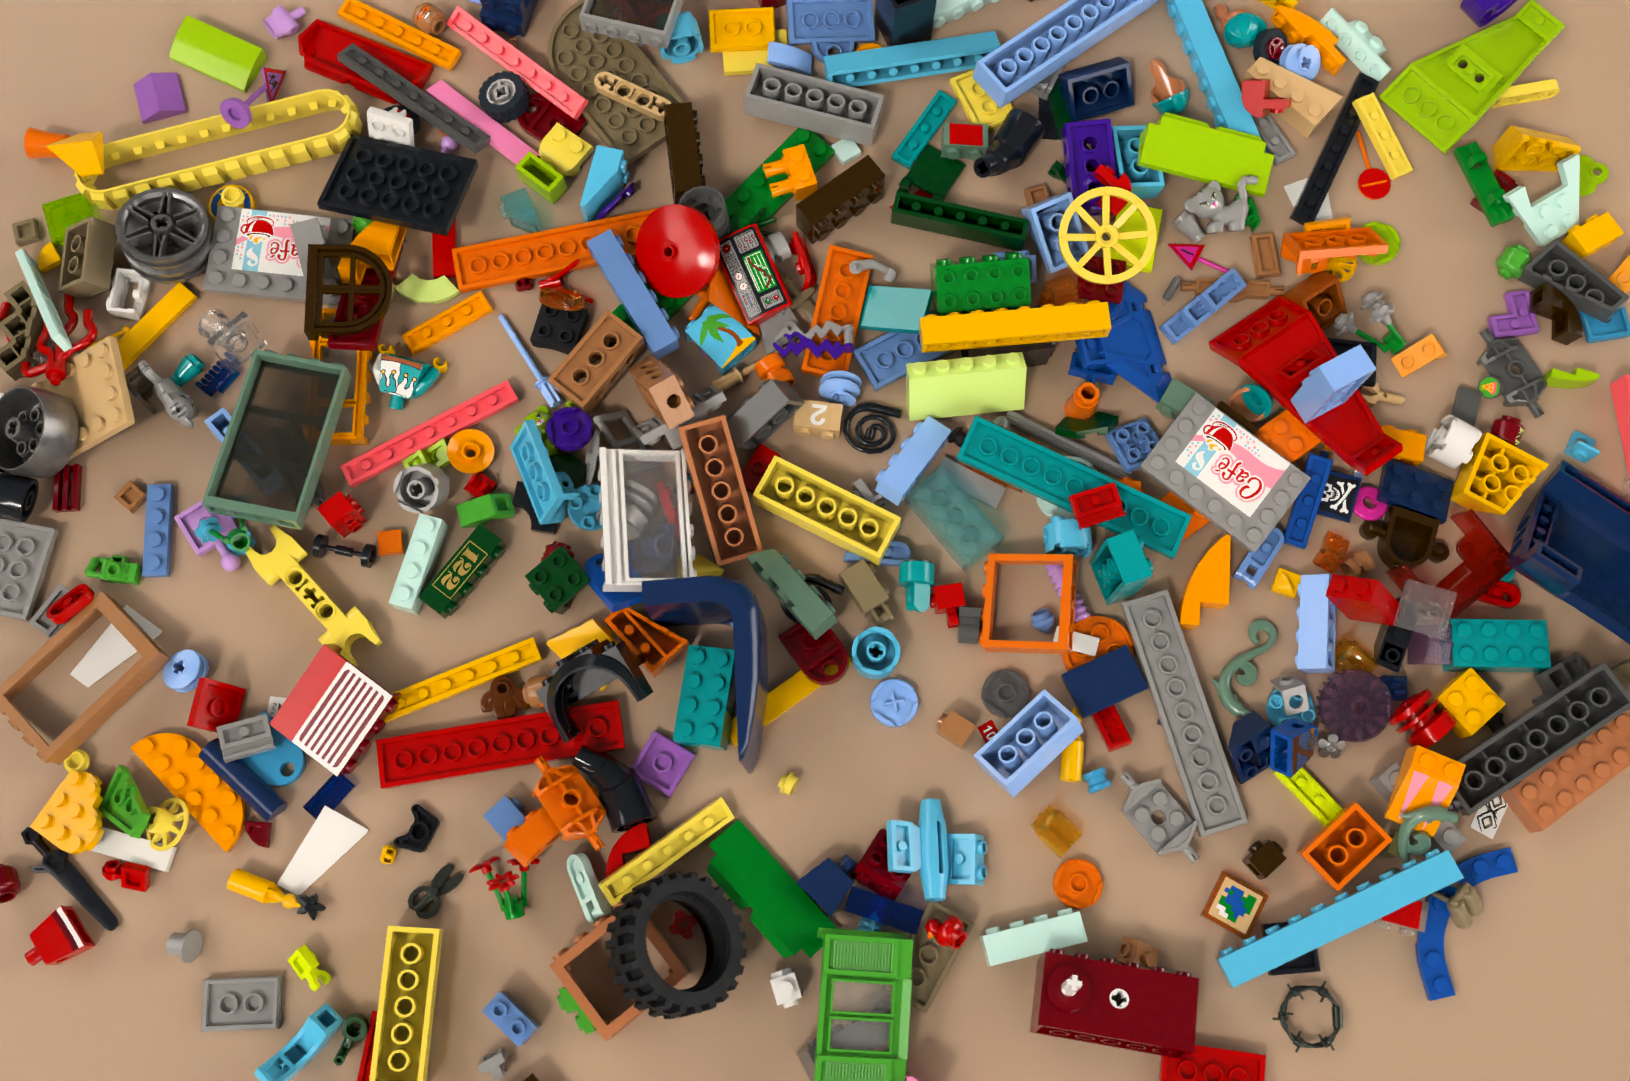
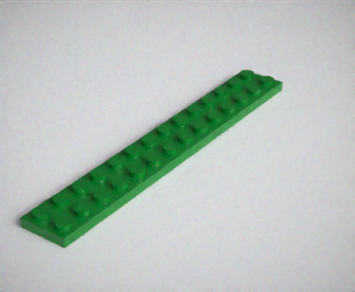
M797 128L762 164L780 160L782 150L804 144L814 174H816L834 156L835 150L812 131ZM761 164L725 200L731 225L729 234L732 231L749 225L761 208H765V212L756 224L771 219L794 196L791 192L773 198L770 192V183L788 179L785 173L766 179ZM648 283L644 284L647 290L652 289L658 299L656 302L658 308L663 307L669 317L667 322L695 296L671 298L656 292ZM620 304L612 313L638 333L628 314ZM611 343L608 347H613L616 343Z

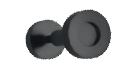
M318 534L315 537L312 547L314 557L323 558L327 550L335 551V554L361 557L362 567L371 568L376 558L375 545L366 544L363 551L359 552L354 551V548L328 545L329 539L327 535Z

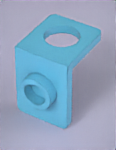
M1574 431L1563 453L1586 463L1599 455L1600 451L1594 448L1595 439L1579 431ZM1581 439V440H1583L1584 442H1582V441H1577V442L1575 443V440Z

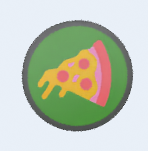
M1496 375L1486 376L1480 380L1478 390L1483 393L1482 396L1484 398L1493 399L1503 393L1504 382Z

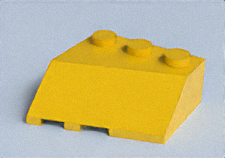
M1510 125L1492 146L1494 171L1499 169L1500 171L1559 172L1556 163L1571 154H1578L1581 151V147L1565 136Z
M1487 432L1481 435L1479 441L1474 444L1471 450L1473 452L1471 460L1467 464L1463 463L1452 490L1451 500L1469 510L1504 515L1549 464Z

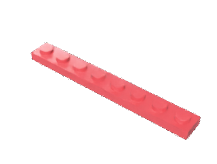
M459 6L456 7L446 25L507 70L514 72L515 75H519L526 84L576 120L579 118L588 104V100Z
M506 380L342 464L340 468L349 485L354 488L402 463L403 460L419 449L426 450L442 438L448 439L457 432L468 429L518 403L519 400L510 383Z

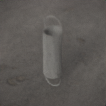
M1178 277L1172 279L1162 295V300L1170 301L1181 283Z

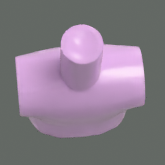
M277 6L273 9L271 15L263 19V23L268 32L277 40L283 36L297 33L300 27L295 20L306 15L302 7L289 13L284 7Z

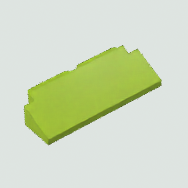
M1164 113L1157 121V124L1149 122L1141 132L1137 165L1208 184L1216 180L1221 187L1238 191L1236 184L1242 176L1254 175L1258 177L1259 181L1256 185L1246 184L1247 194L1263 197L1266 192L1274 155L1264 153L1266 142H1263L1258 136L1224 127L1213 129L1205 122L1171 113Z

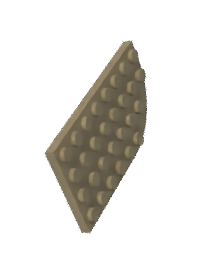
M579 0L561 15L552 29L548 42L549 66L552 75L589 101L581 115L587 120V123L607 147L623 150L625 160H628L629 166L666 141L664 122L651 118L600 94L595 88V76L600 72L606 71L666 98L671 104L684 102L636 43L582 30L579 15L585 0ZM599 0L594 15L616 20ZM606 80V82H604V83H603V82H600V83H601V86H603L604 84H608V85H609V83H608L607 80ZM622 88L618 91L620 96H627L630 93V90L627 88ZM641 97L637 102L640 105H646L650 100L647 97ZM664 108L659 109V113L664 111Z

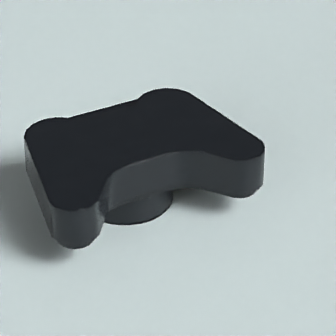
M414 804L411 807L414 823L405 836L394 839V845L423 853L427 850L440 823L435 816L422 806Z

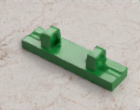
M1477 142L1455 148L1453 154L1490 226L1494 227L1512 221L1515 215L1509 203L1503 199V195L1506 193L1504 189L1500 188L1489 167L1485 152L1481 151Z

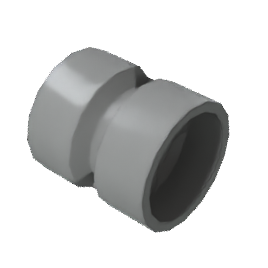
M779 230L767 236L765 243L774 263L775 261L780 263L791 257L790 248Z

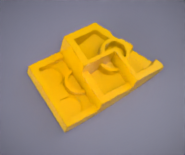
M592 618L578 627L567 630L564 634L550 638L546 644L563 659L598 639L599 643L605 639H608L609 642L614 641L616 645L619 642L612 638L613 632ZM607 684L599 689L603 691Z

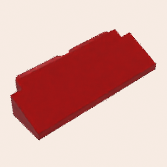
M316 19L298 36L299 54L304 57V68L341 84H350L356 90L391 104L402 105L339 62L337 53L354 43L421 90H423L433 71V64L319 19Z

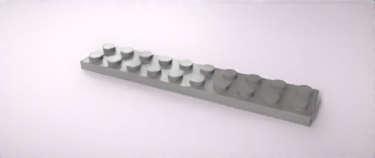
M1168 590L1121 603L1120 605L1193 820H1196L1198 823L1196 829L1199 837L1248 823Z

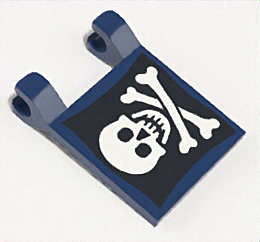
M1320 451L1318 456L1328 459L1329 453ZM1355 469L1353 476L1330 470L1316 515L1350 523L1363 474Z

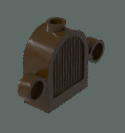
M1394 505L1386 512L1382 526L1374 520L1365 521L1359 527V534L1363 539L1373 540L1377 536L1379 537L1377 543L1378 555L1381 561L1394 574L1404 575L1405 572L1418 567L1428 558L1433 563H1441L1449 557V549L1445 544H1434L1440 521Z

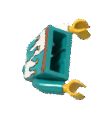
M380 344L378 350L381 354L377 356L372 368L376 382L379 385V390L391 394L389 407L403 410L405 398L417 399L419 396H422L434 384L440 374L448 370V364L445 361L442 366H438L440 358L435 357L433 360L434 367H431V364L395 355L392 345L385 351L384 344Z

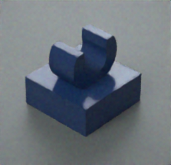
M1382 675L1379 677L1381 701H1405L1408 698L1407 676Z

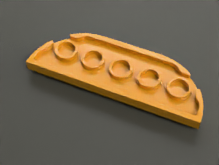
M174 733L150 735L132 745L130 748L176 798L183 800L187 804L189 813L225 852L229 853L241 837L245 826L243 825L244 810H246L245 801L199 758L203 748L194 740Z

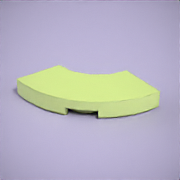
M411 274L395 287L400 295L415 303L439 304L449 301L460 294L459 290L445 275L434 280H424Z

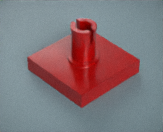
M199 677L187 726L217 733L216 727L238 721L246 689Z

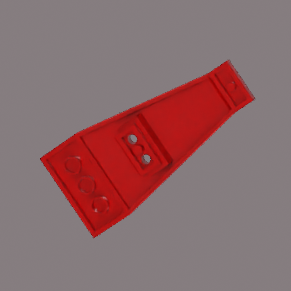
M1279 295L1209 341L1212 351L1239 366L1343 461L1363 475H1369L1403 451L1402 443L1384 433L1358 389L1345 403L1305 424L1290 400L1303 385L1301 382L1310 376L1309 373L1338 355L1311 311Z

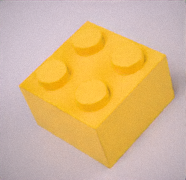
M1471 667L1459 672L1427 701L1429 702L1437 698L1439 703L1433 711L1436 713L1446 708L1456 718L1457 724L1451 730L1460 739L1472 736L1506 705Z

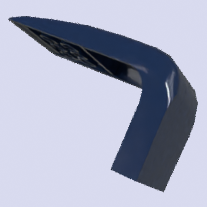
M721 576L642 581V606L656 624L663 627L722 624L733 628L738 758L749 774L753 773L761 745L768 688L767 631L764 615L756 596L749 586L741 581Z

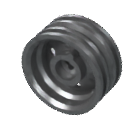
M154 188L138 193L121 207L115 222L116 235L130 267L140 274L141 277L156 283L173 284L192 279L207 268L213 233L204 207L194 196L174 188ZM152 248L153 252H147V249Z

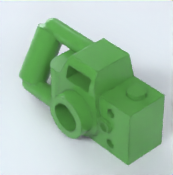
M113 555L111 558L93 557L84 573L87 577L99 578L103 582L139 585L143 567L137 563H130V559L125 556ZM100 563H102L101 571L96 572Z

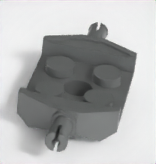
M1489 328L1481 331L1479 334H1481L1486 342L1487 348L1476 364H1483L1489 375H1496L1503 380L1504 391L1502 395L1506 399V402L1503 403L1504 407L1526 405L1535 419L1543 415L1544 412L1537 401L1548 383L1520 340L1516 338L1503 340L1498 338L1495 340ZM1514 365L1518 367L1520 370V375L1513 374L1510 370V366Z

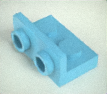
M948 834L949 873L947 884L983 886L987 875L984 865L987 844L984 836L979 834Z

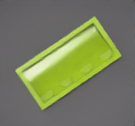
M186 15L175 36L169 55L171 60L245 93L268 59L262 48Z

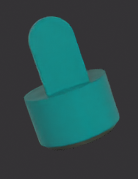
M908 559L899 564L898 584L901 587H905L906 609L908 611L924 612L929 608L930 588L934 587L935 565L931 561Z

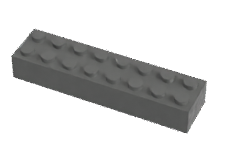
M1605 662L1592 666L1454 759L1466 765L1455 794L1463 807L1459 811L1462 815L1473 814L1630 709V694Z

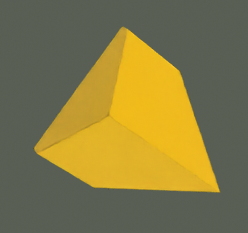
M101 131L76 134L46 145L47 148L81 177L104 174L103 133Z

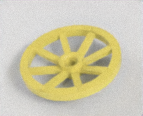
M1118 187L1094 188L1077 197L1065 211L1058 231L1060 252L1068 267L1082 279L1101 285L1121 283L1140 272L1151 258L1156 244L1154 218L1147 205L1132 192ZM1110 196L1121 198L1131 204L1113 225H1109ZM1097 197H1102L1101 227L1081 207L1085 202ZM1137 209L1145 222L1146 231L1118 233L1117 230ZM1074 212L1088 224L1095 234H1067L1068 225ZM1107 234L1109 241H1104L1102 235ZM1147 238L1145 250L1139 260L1117 242V240ZM1068 241H1095V244L1077 262L1070 252ZM1100 248L1103 249L1104 275H1098L1083 268ZM1110 248H1113L1131 263L1133 267L1123 273L1112 275Z

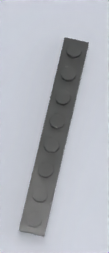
M354 43L337 53L339 62L474 154H477L490 143L489 135Z

